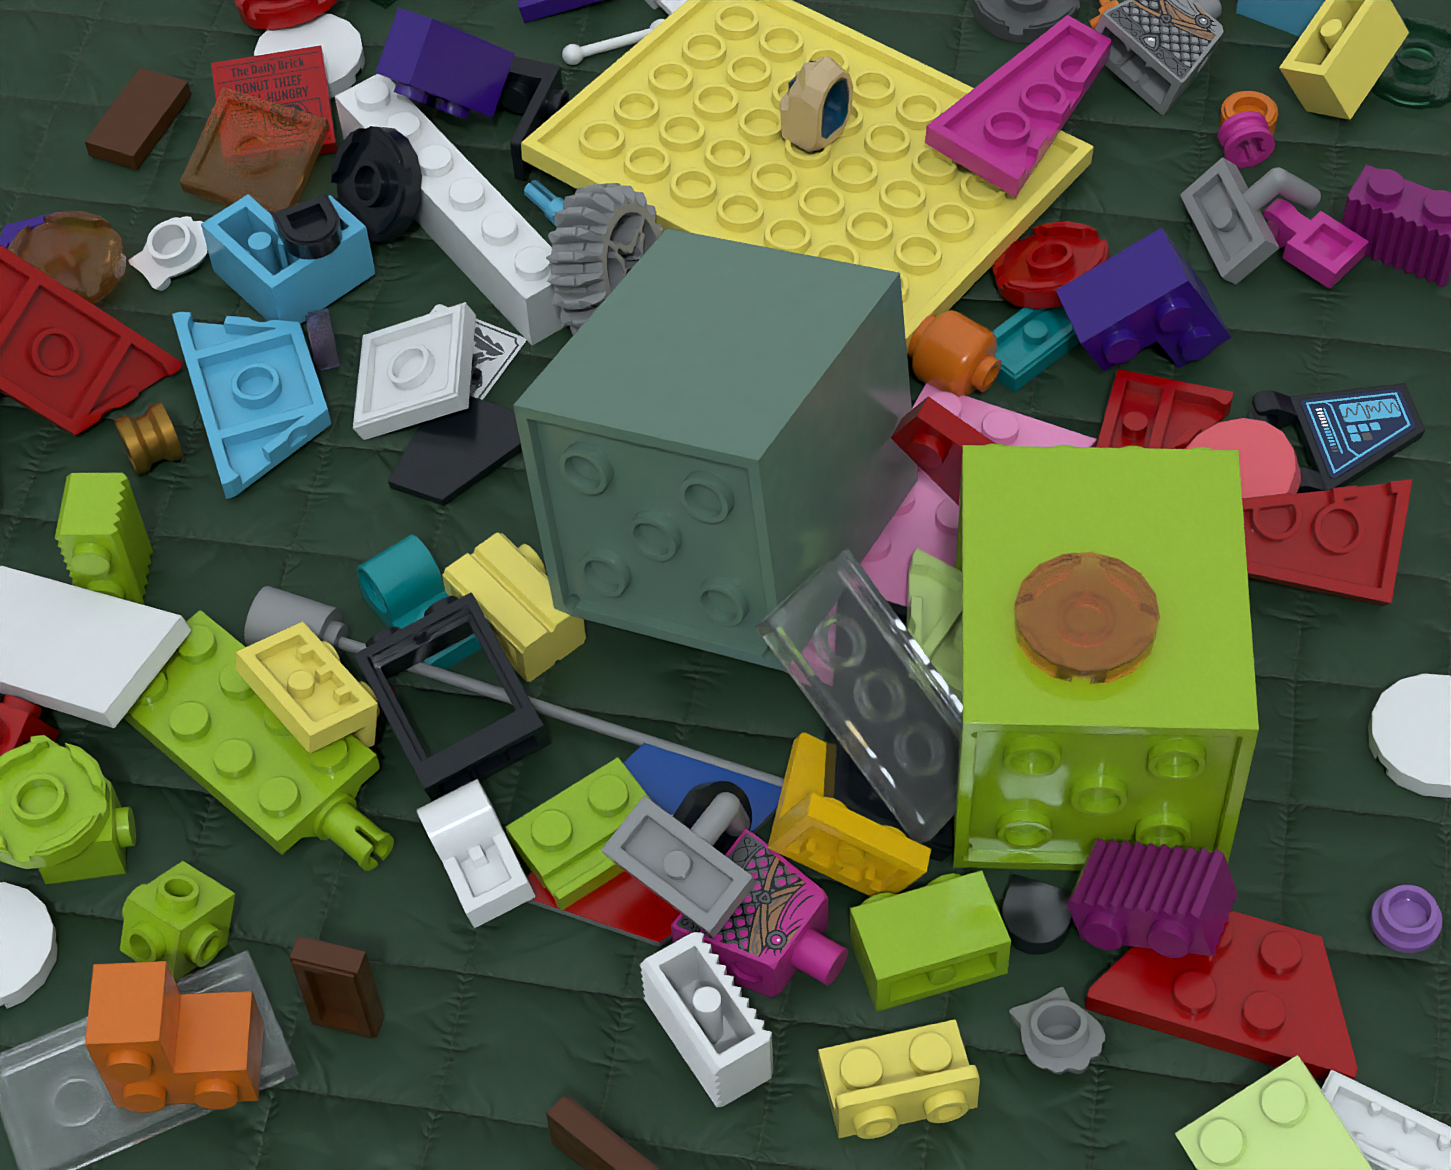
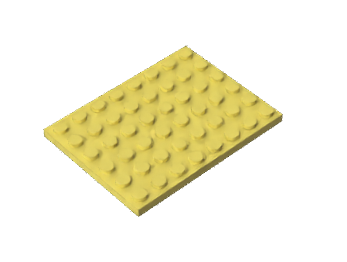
M687 0L521 142L523 161L576 189L585 188L590 184L619 183L621 186H631L635 192H643L647 205L655 207V223L663 225V232L667 228L899 272L908 353L910 340L920 323L929 315L937 317L943 312L948 311L980 279L1000 255L1091 164L1094 146L1060 130L1015 198L925 144L926 126L973 90V87L793 0ZM828 56L850 74L853 84L852 112L843 133L826 148L808 152L782 137L780 100L794 84L795 73L801 70L804 63L816 62L820 57Z

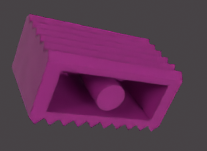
M1366 165L1347 195L1341 224L1369 241L1364 257L1370 256L1372 261L1381 260L1383 266L1392 264L1394 270L1402 268L1405 274L1414 273L1416 279L1425 277L1427 283L1435 281L1438 287L1446 286L1451 278V192L1433 190L1409 181L1394 170L1378 169Z
M1097 838L1091 847L1067 905L1081 940L1088 941L1097 948L1116 950L1121 945L1151 948L1157 953L1170 958H1181L1187 955V953L1213 956L1216 955V945L1220 944V934L1224 933V923H1228L1229 912H1232L1233 902L1237 899V890L1225 855L1217 849L1210 853L1204 848L1196 851L1190 846L1183 850L1177 845L1171 849L1162 844L1158 848L1152 843L1144 846L1137 841L1131 845L1124 840L1119 844L1113 839L1105 842Z

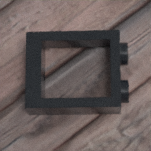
M472 592L461 598L449 596L435 602L425 611L423 618L402 629L400 627H390L378 632L366 642V648L354 654L431 801L476 779L480 782L551 744L542 721ZM475 634L515 712L428 757L388 679Z

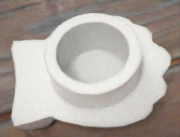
M185 216L182 218H171L158 224L149 233L143 251L128 260L130 265L146 277L152 288L164 291L170 286L171 278L192 271L204 261L208 249L201 227L203 222L193 221L191 217Z

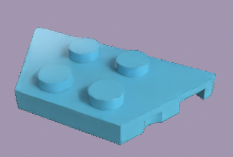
M191 312L172 314L226 499L237 496L331 425L328 408L300 322L283 320L257 322L249 317L226 316L224 325L194 322Z

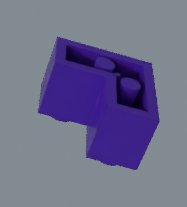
M398 7L375 73L396 82L394 93L433 108L438 98L436 109L462 119H468L470 110L493 117L515 53L435 19Z
M1162 227L1056 290L1081 345L1103 371L1132 359L1140 350L1156 341L1180 368L1192 360H1198L1207 356L1216 346L1232 338L1206 286Z

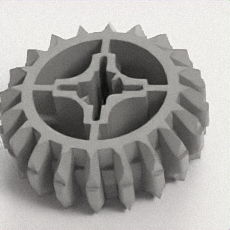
M619 183L590 184L585 188H577L575 195L565 197L563 210L555 212L554 220L557 229L548 234L552 243L551 255L546 257L551 263V276L547 282L554 286L555 294L552 303L554 306L561 307V322L564 325L570 326L573 336L660 237L664 230L663 225L655 223V207L647 205L644 193L635 192L631 186H621Z

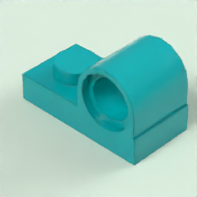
M413 534L356 567L362 598L387 628L400 627L402 629L423 618L425 611L432 604L449 597L445 592L443 579L434 558L423 542ZM472 634L421 662L447 670L482 647L475 634Z

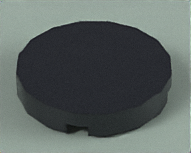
M377 126L358 128L349 133L337 150L331 168V183H337L338 198L334 199L366 226L369 241L388 242L403 234L413 221L420 202L422 176L418 156L408 138L395 128Z

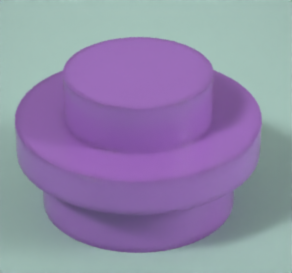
M1406 884L1389 889L1376 899L1371 911L1370 922L1376 937L1390 949L1402 953H1417L1428 949L1436 942L1442 928V914L1430 893L1418 886Z

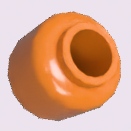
M948 310L937 317L934 315L927 316L914 332L908 347V357L913 359L912 370L914 376L925 384L928 383L940 391L953 393L957 397L969 396L976 389L985 392L993 384L1001 368V360L995 358L998 346L995 334L988 328L957 311Z

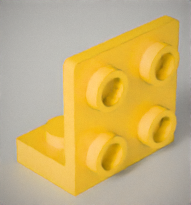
M801 733L793 741L767 848L870 897L885 892L897 895L927 872L931 849L907 838L897 828L880 825L849 810L839 800L823 797L826 742L808 733Z

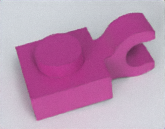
M1277 198L1263 212V216L1269 220L1267 224L1279 247H1285L1282 258L1329 289L1365 255L1369 241L1322 211L1310 220L1298 212L1288 201Z

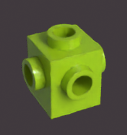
M180 862L150 883L139 885L127 897L122 909L124 922L120 951L136 962L167 961L176 982L197 966L203 967L210 963L217 953L227 946L235 893L186 862Z

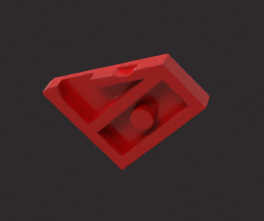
M1117 369L1096 448L1139 446L1155 449H1185L1198 434L1222 422L1230 414L1234 392Z

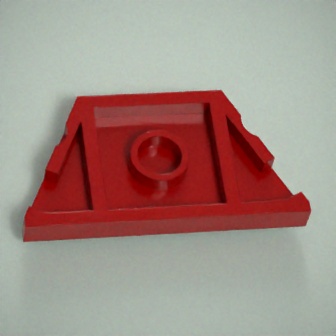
M0 245L1 393L69 435L76 436L100 421L101 416L107 412L124 406L138 397V393L161 378L171 376L180 370L183 362Z
M1232 911L1229 912L1228 923H1224V933L1220 934V944L1216 945V955L1187 953V955L1181 958H1170L1157 953L1151 948L1133 946L1089 988L1085 1009L1275 1067L1281 1066L1298 1055L1313 1078L1324 1082L1331 1069L1352 1080H1355L1358 1069L1323 938L1318 935Z

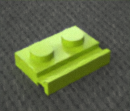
M617 757L507 825V837L541 885L547 888L553 896L555 904L562 911L624 872L623 869L608 859L601 849L643 796H646L648 799L650 798Z

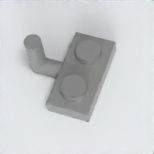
M1222 157L1183 191L1180 196L1221 277L1237 285L1280 248L1260 209L1278 194L1306 210L1313 209L1321 199L1319 189L1279 167L1269 170L1248 188L1237 166Z
M730 792L718 794L691 829L687 828L646 796H643L601 849L608 859L712 938L718 934L757 883L752 875L713 847L724 831L731 836H740L745 829L748 830L750 827V819L739 799Z

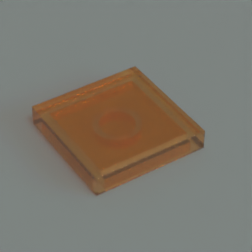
M222 87L179 182L183 192L228 206L249 194L270 214L294 206L300 198L329 132L328 120Z

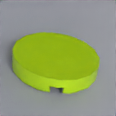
M48 741L29 742L0 756L1 862L23 869L53 867L77 857L98 839L109 818L111 793L98 762L82 748L65 743V748L62 746H49Z

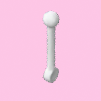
M665 19L654 21L648 29L582 47L576 44H569L563 49L562 58L566 64L577 65L584 57L638 43Z

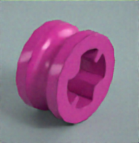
M1246 111L1233 115L1223 122L1218 130L1217 138L1224 149V156L1226 160L1235 164L1237 168L1253 167L1262 163L1271 155L1275 147V140L1271 131H1269L1265 116L1259 112Z

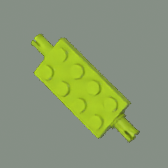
M198 611L186 621L191 632L124 715L123 719L281 855L301 838L318 837L320 840L330 839L353 858L364 871H371L376 868L378 862L370 854L373 852L384 861L392 851L394 838L389 833L382 831L356 809L355 797L360 786L380 769L377 755L352 734L309 754L235 670L236 651L245 648V646L203 611Z

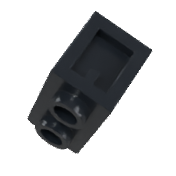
M518 56L513 58L496 108L524 114L511 138L510 147L514 177L518 180L527 181L534 166L522 160L521 142L569 102V93L563 90L561 67L559 65Z

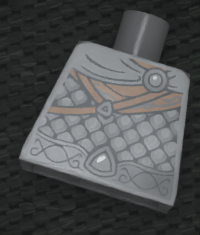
M1126 0L1108 9L1102 14L1095 28V31L1112 40L1110 57L1105 66L1159 114L1165 116L1204 68L1224 34L1223 26L1216 20L1222 13L1220 1Z

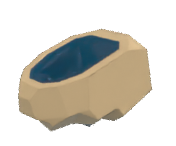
M826 56L820 57L817 61L804 63L801 70L797 71L795 77L788 83V91L780 100L782 137L808 152L826 148L843 133L852 112L853 84L850 74L834 59Z

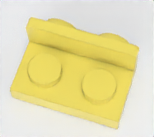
M303 621L236 651L235 670L309 754L349 734H352L368 748L375 745L376 723L380 708L373 690L365 682H358L341 664L334 647L327 641L321 642Z
M956 1019L818 1049V1063L839 1138L857 1135L863 1139L878 1138L893 1132L901 1124L924 1119L932 1123H945L960 1118L969 1109L978 1107L980 1077L976 1065H969Z

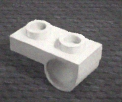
M478 779L417 809L419 818L443 862L462 907L474 928L536 897L498 816Z

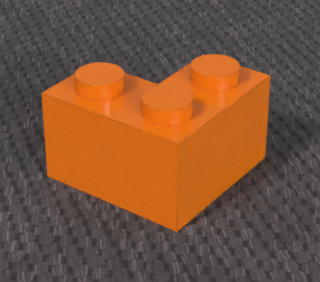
M167 961L93 964L85 1046L116 1107H124L134 1112L151 1113L162 1110L165 1105L197 1104L206 1109L221 1110L231 1108L237 1102L259 1101L264 1022L252 991L180 994Z

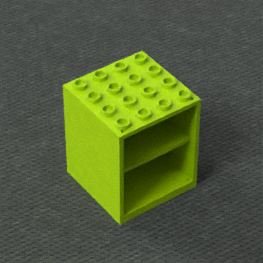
M988 444L985 446L963 445L955 565L956 569L962 571L963 708L957 707L953 868L1081 871L1097 838L1105 842L1113 839L1119 844L1124 840L1131 845L1137 841L1144 846L1152 843L1158 848L1162 844L1171 849L1177 845L1183 850L1190 846L1196 851L1204 848L1210 853L1217 849L1225 855L1228 864L1259 733L1239 450H1216L1207 447L1155 449L1139 446L1095 448L1071 445H1056L1053 447L1007 446L1003 444Z

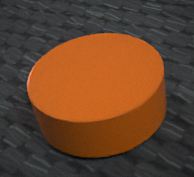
M1240 91L1233 93L1224 100L1220 114V127L1223 122L1240 112L1254 111L1265 116L1269 131H1271L1273 136L1278 119V107L1270 97L1256 91Z

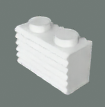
M692 932L649 956L640 964L642 969L640 973L643 976L641 979L644 982L642 986L645 989L643 991L645 994L644 1000L716 1107L727 1105L772 1078V1032L765 1030L764 1020L757 1019L756 1009L749 1008V998L742 997L741 987L734 986V976L727 975L726 966L719 964V955L712 954L711 944L704 942V933Z

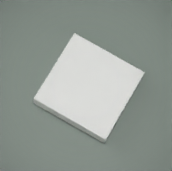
M466 302L363 335L353 429L363 440L469 407L476 314Z

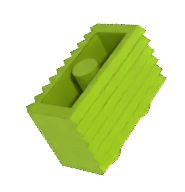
M123 473L69 474L66 477L55 539L58 540V547L61 548L60 554L64 555L63 562L67 563L66 569L70 570L69 577L73 578L72 584L144 605L142 596L146 594L144 586L148 584L146 575L150 573L148 565L152 562L149 556L153 553L128 478Z

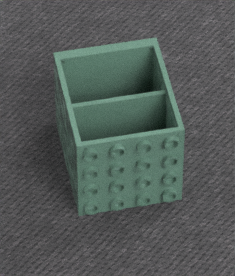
M667 228L513 405L554 609L570 616L785 672L918 481L917 464L891 439L901 418L912 410L900 273Z

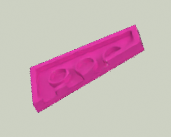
M1069 15L1065 16L926 126L925 144L1016 198L1109 59L1112 40Z

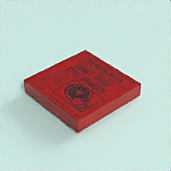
M321 45L211 63L223 158L227 170L337 152L338 147L325 58Z

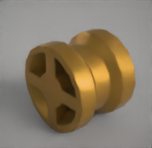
M161 402L148 406L146 413L139 417L131 418L124 415L114 419L124 449L138 476L149 472L152 464L160 460L166 459L174 462L184 458L174 427Z

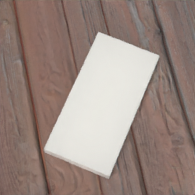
M0 566V693L15 696L34 704L115 728L191 632V629L181 615Z

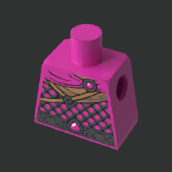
M745 829L725 856L752 875L757 882L714 938L680 913L671 925L673 943L692 932L704 933V942L711 944L712 954L719 955V964L726 966L727 975L734 976V983L768 997L779 995L798 969L824 985L829 986L841 972L848 957V949L823 935L829 924L828 896L823 889L779 853L767 848L768 844L751 831Z

